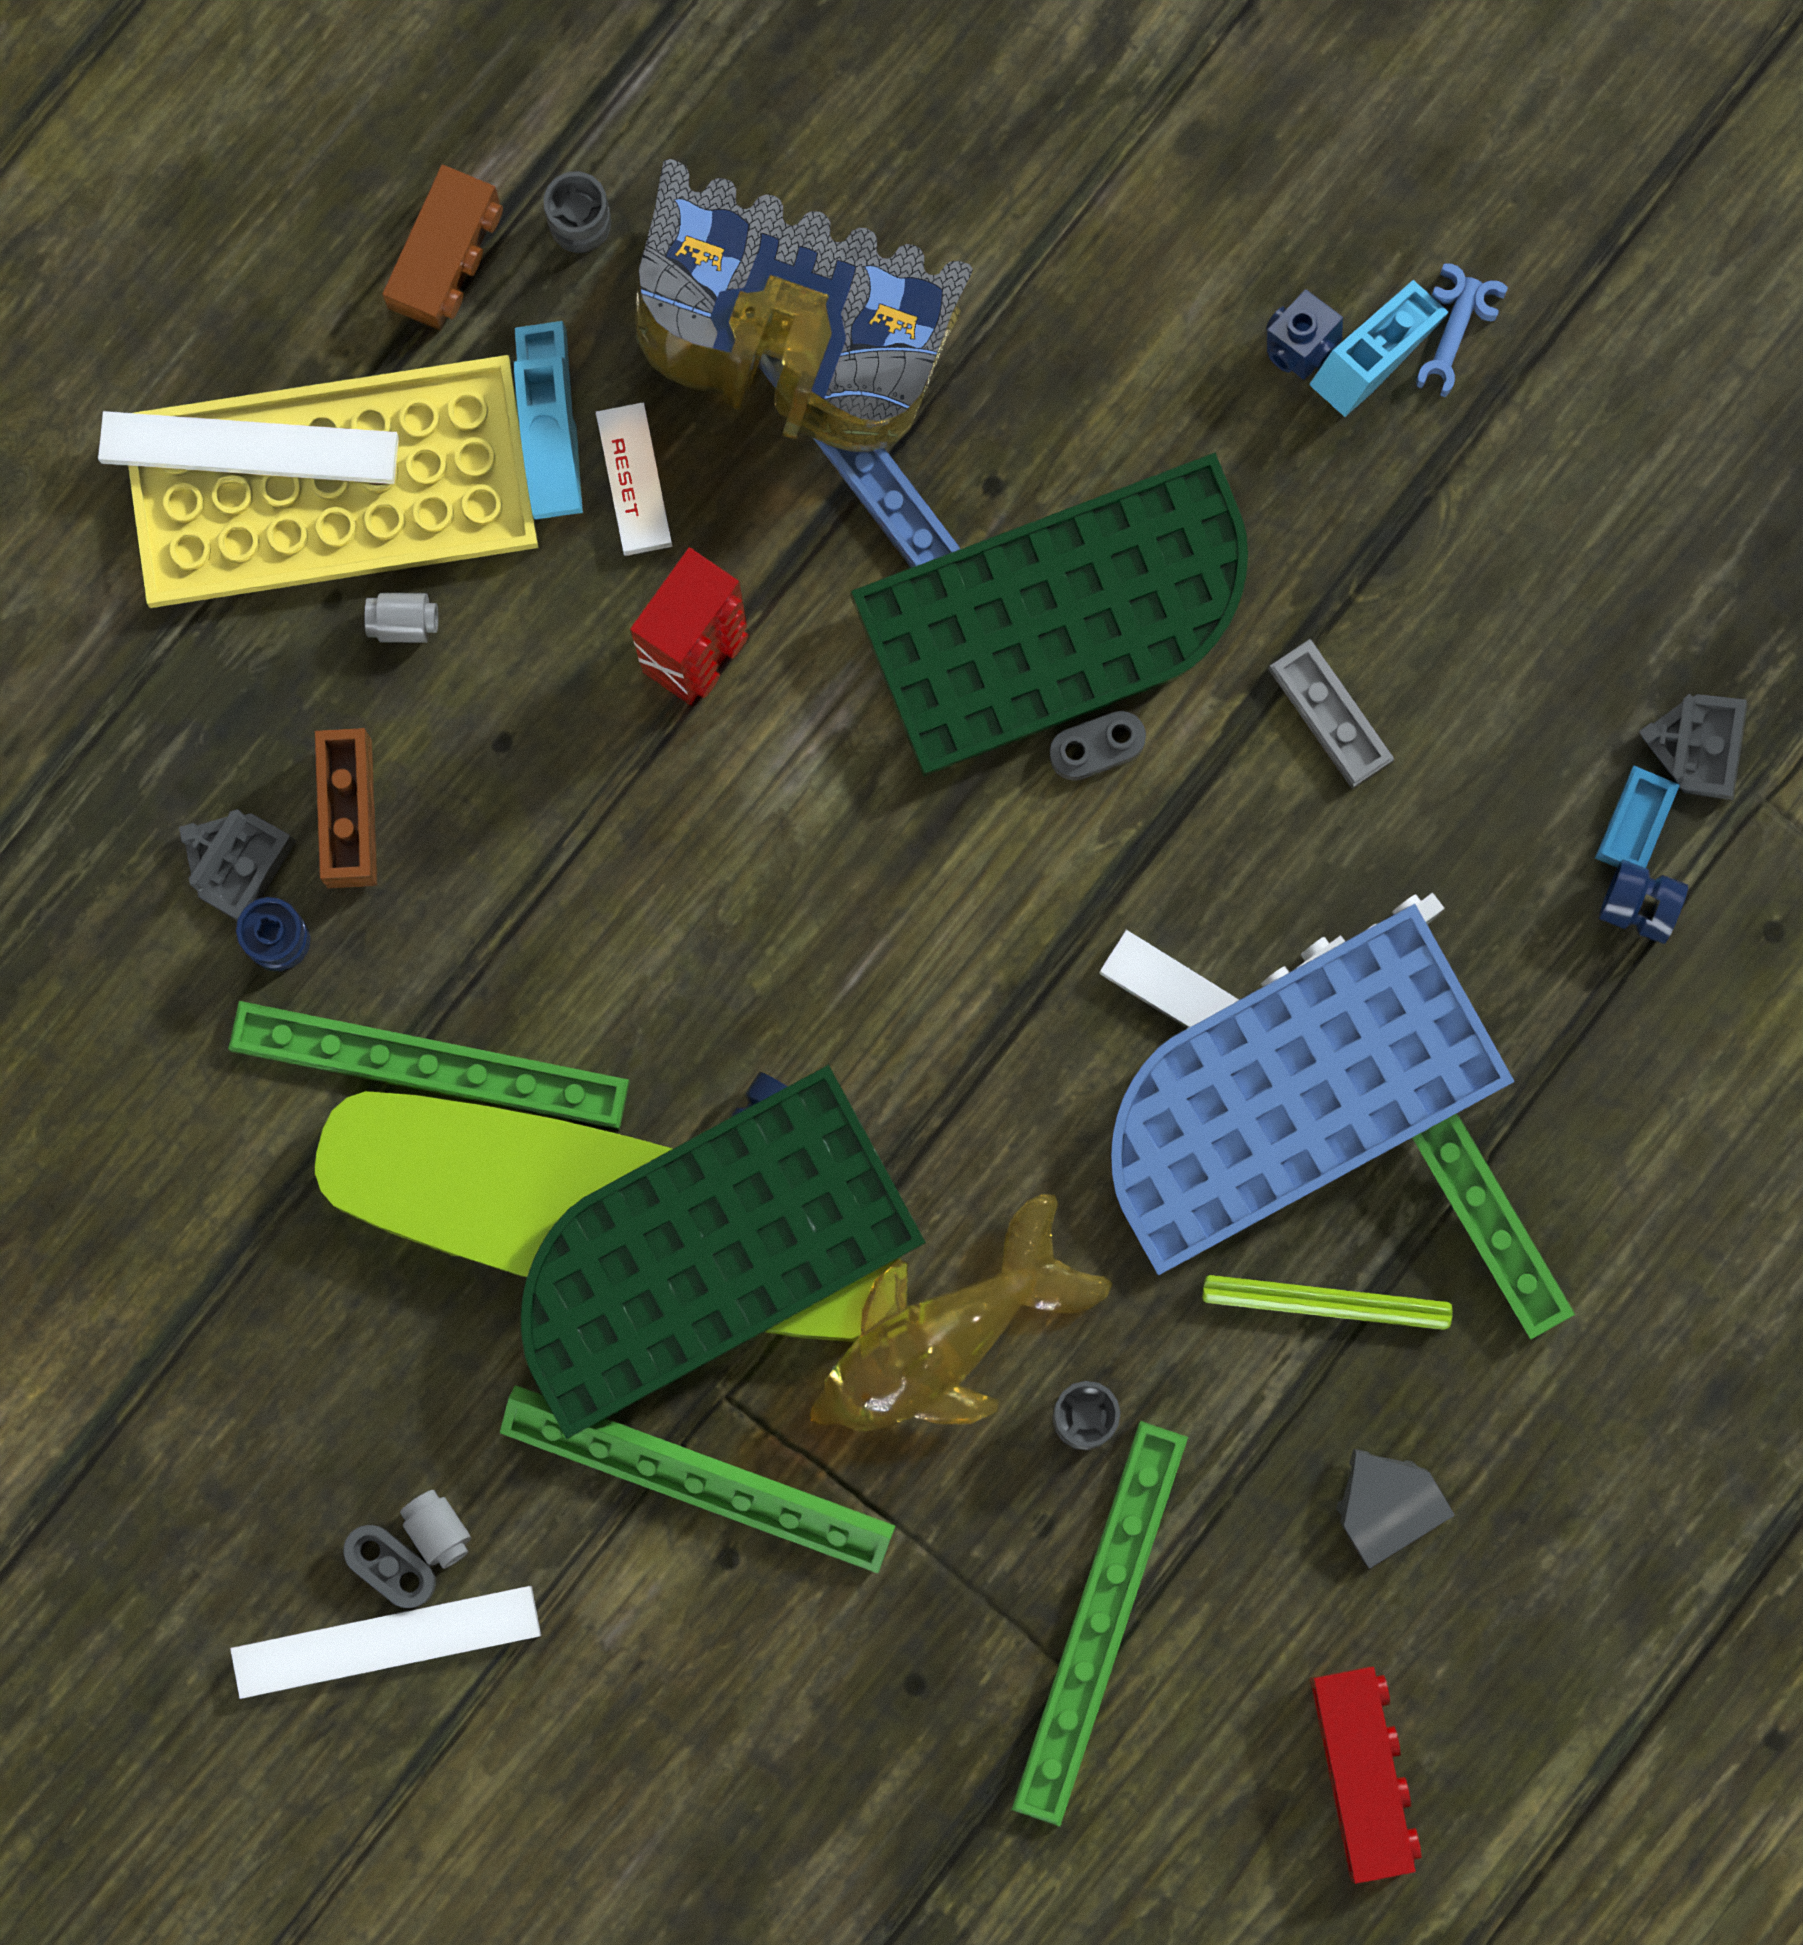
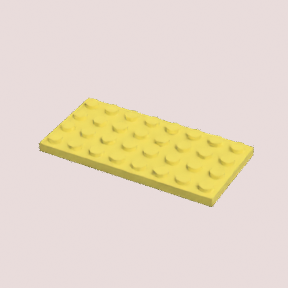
M509 355L134 413L397 432L399 436L394 484L128 465L146 601L150 608L539 548L527 486L517 400Z

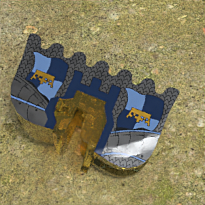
M672 159L664 160L655 210L639 268L638 291L634 308L637 343L651 366L668 379L684 386L723 395L722 402L731 405V408L741 411L746 402L762 355L766 354L782 360L784 365L774 393V405L778 413L787 418L783 436L797 440V437L804 433L829 446L851 452H870L888 447L900 440L911 429L918 415L939 356L959 318L961 310L956 304L973 271L971 266L961 261H952L947 263L939 274L929 275L924 270V254L915 245H903L898 248L893 257L889 259L882 258L877 253V238L874 232L867 228H857L850 233L845 241L836 242L830 237V221L821 212L811 211L805 214L797 225H788L783 220V205L780 199L774 195L758 197L751 208L742 209L735 202L736 188L728 179L717 178L712 180L704 191L694 192L688 185L689 172L686 166Z

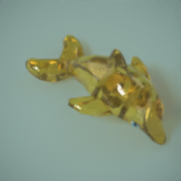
M1040 1194L1028 1200L1012 1216L1005 1235L1002 1272L997 1275L923 1300L908 1307V1262L897 1259L877 1277L862 1309L860 1337L843 1354L826 1377L824 1392L813 1402L809 1416L812 1422L827 1426L839 1423L856 1431L865 1432L879 1430L913 1417L935 1424H971L997 1412L998 1399L975 1392L959 1384L994 1345L1018 1309L1025 1305L1053 1313H1077L1093 1308L1107 1298L1113 1285L1105 1276L1078 1272L1054 1258L1051 1229L1058 1207L1055 1195Z

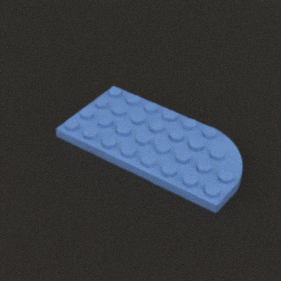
M1415 903L1171 1037L1158 1047L1142 1065L1125 1093L1117 1114L1111 1152L1112 1175L1121 1209L1158 1275L1514 1082L1513 1077Z

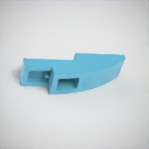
M563 321L516 327L517 361L514 362L515 388L532 515L534 519L583 513L577 425L572 415L567 330Z

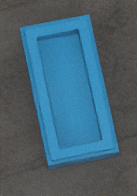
M1633 766L1595 859L1614 867H1618L1621 860L1624 859L1646 868L1680 785Z

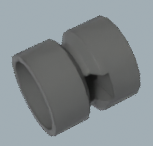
M575 171L557 176L548 185L544 195V211L554 241L563 249L574 253H587L598 248L607 239L611 229V214L607 196L601 183L592 175Z
M1083 1381L1072 1384L1061 1393L1053 1409L1052 1421L1055 1432L1064 1443L1074 1449L1090 1450L1100 1447L1113 1436L1119 1426L1120 1409L1116 1397L1108 1388L1097 1382Z

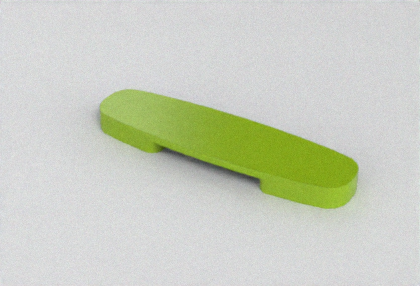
M365 1091L347 1097L331 1111L323 1127L317 1148L315 1175L321 1192L334 1207L346 1214L386 1232L446 1254L460 1256L527 1278L533 1259L544 1238L571 1206L583 1197L673 1148L566 1121L495 1107L418 1095ZM901 1258L765 1332L798 1338L853 1342L870 1336L886 1321L894 1304L900 1280Z

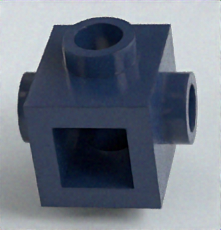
M1305 289L1288 308L1280 307L1267 323V353L1271 361L1282 371L1287 373L1293 371L1305 380L1315 368H1321L1332 350L1342 341L1343 317Z

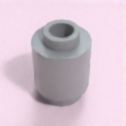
M379 593L378 598L366 599L365 632L367 637H378L379 642L427 643L429 633H437L438 606L437 603H429L427 593Z
M434 1490L418 1496L400 1511L405 1520L403 1524L405 1531L429 1566L440 1563L443 1569L448 1568L461 1560L469 1552L465 1545L472 1537L446 1498H439Z

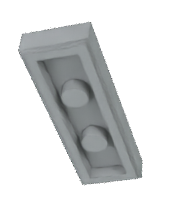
M1311 639L1269 666L1268 670L1352 790L1394 762L1395 759Z

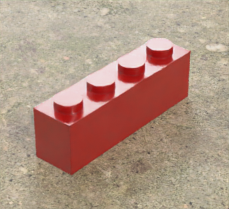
M1368 1666L1311 1677L1310 1683L1350 1881L1357 1884L1416 1872L1414 1860L1421 1859L1422 1854L1416 1828L1407 1829L1403 1809L1411 1807V1799L1406 1778H1397L1393 1757L1401 1756L1395 1726L1386 1727L1383 1706L1390 1705V1696L1385 1676H1376L1375 1668Z

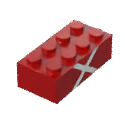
M689 547L630 628L642 672L690 706L698 695L702 698L707 697L719 680L720 674L716 672L719 665L726 656L733 659L748 639L749 634L744 632L747 628L740 582Z

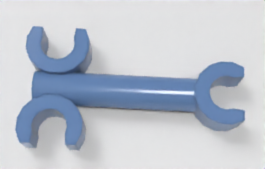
M1444 264L1440 275L1450 278L1454 282L1455 288L1444 290L1435 286L1432 297L1440 304H1451L1454 302L1455 304L1433 360L1421 367L1416 379L1417 387L1422 388L1427 376L1430 374L1440 375L1444 380L1440 394L1443 397H1446L1451 392L1454 385L1455 374L1451 366L1473 309L1481 319L1495 321L1499 310L1486 305L1484 297L1495 295L1504 299L1508 289L1505 284L1499 281H1487L1482 284L1477 279L1465 277L1463 271L1454 264Z

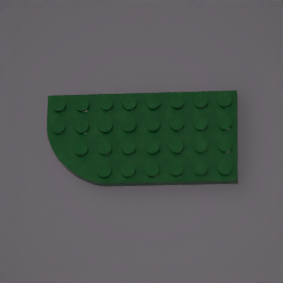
M1215 452L852 590L850 597L922 776H927L1168 683L1187 673L1217 644L1238 608L1247 575V534L1243 518Z
M829 1064L583 1197L560 1217L546 1235L533 1259L526 1279L521 1308V1336L530 1372L566 1439L573 1437L926 1244Z

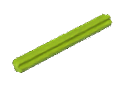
M1214 1275L1206 1276L1202 1294L1203 1301L1212 1304L1441 1330L1450 1327L1453 1313L1452 1304L1443 1301Z

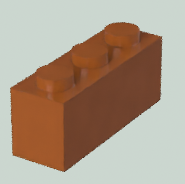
M443 164L441 165L382 295L388 309L440 331L447 318L454 319L463 300V292L459 290L467 274L473 276L481 262L483 249L479 248L486 231L494 232L502 215L503 206L499 204L500 200L494 185Z
M365 728L315 731L320 879L327 888L377 886L372 739Z

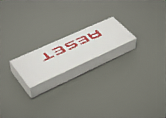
M644 402L597 411L596 416L624 556L673 547Z

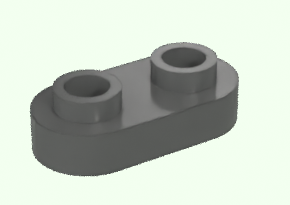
M1118 711L1066 729L1059 733L1051 744V766L1059 776L1067 780H1081L1128 763L1137 758L1143 750L1146 739L1145 728L1135 715L1129 712ZM1117 728H1124L1130 733V739L1125 743H1118L1112 738V732ZM1070 745H1078L1083 749L1084 756L1079 760H1071L1067 757L1065 750Z
M364 1525L356 1528L349 1534L343 1550L347 1565L392 1603L403 1608H416L425 1604L432 1597L436 1587L433 1569L391 1533L379 1526ZM370 1541H375L380 1547V1554L373 1561H368L363 1556V1547ZM408 1573H415L419 1578L420 1584L416 1591L409 1593L403 1589L402 1579Z

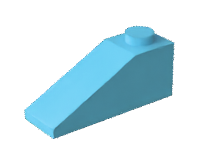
M1412 280L1332 350L1309 385L1346 417L1377 389L1441 323L1449 312Z

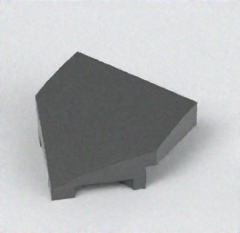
M1689 694L1683 698L1682 703L1654 724L1651 722L1639 731L1641 737L1673 780L1680 785L1679 788L1683 793L1729 800L1734 799L1748 706L1747 700L1700 694L1692 697Z
M238 809L230 811L227 817L198 826L191 823L179 827L181 841L186 846L191 876L189 877L190 885L197 890L200 899L237 921L246 906L262 898L296 843V840L289 834L252 813L244 815Z
M1353 1449L1349 1462L1352 1466L1343 1500L1338 1501L1336 1510L1342 1515L1340 1520L1342 1527L1361 1560L1369 1569L1455 1516L1430 1472L1425 1468L1418 1467L1413 1461L1404 1460L1402 1462Z

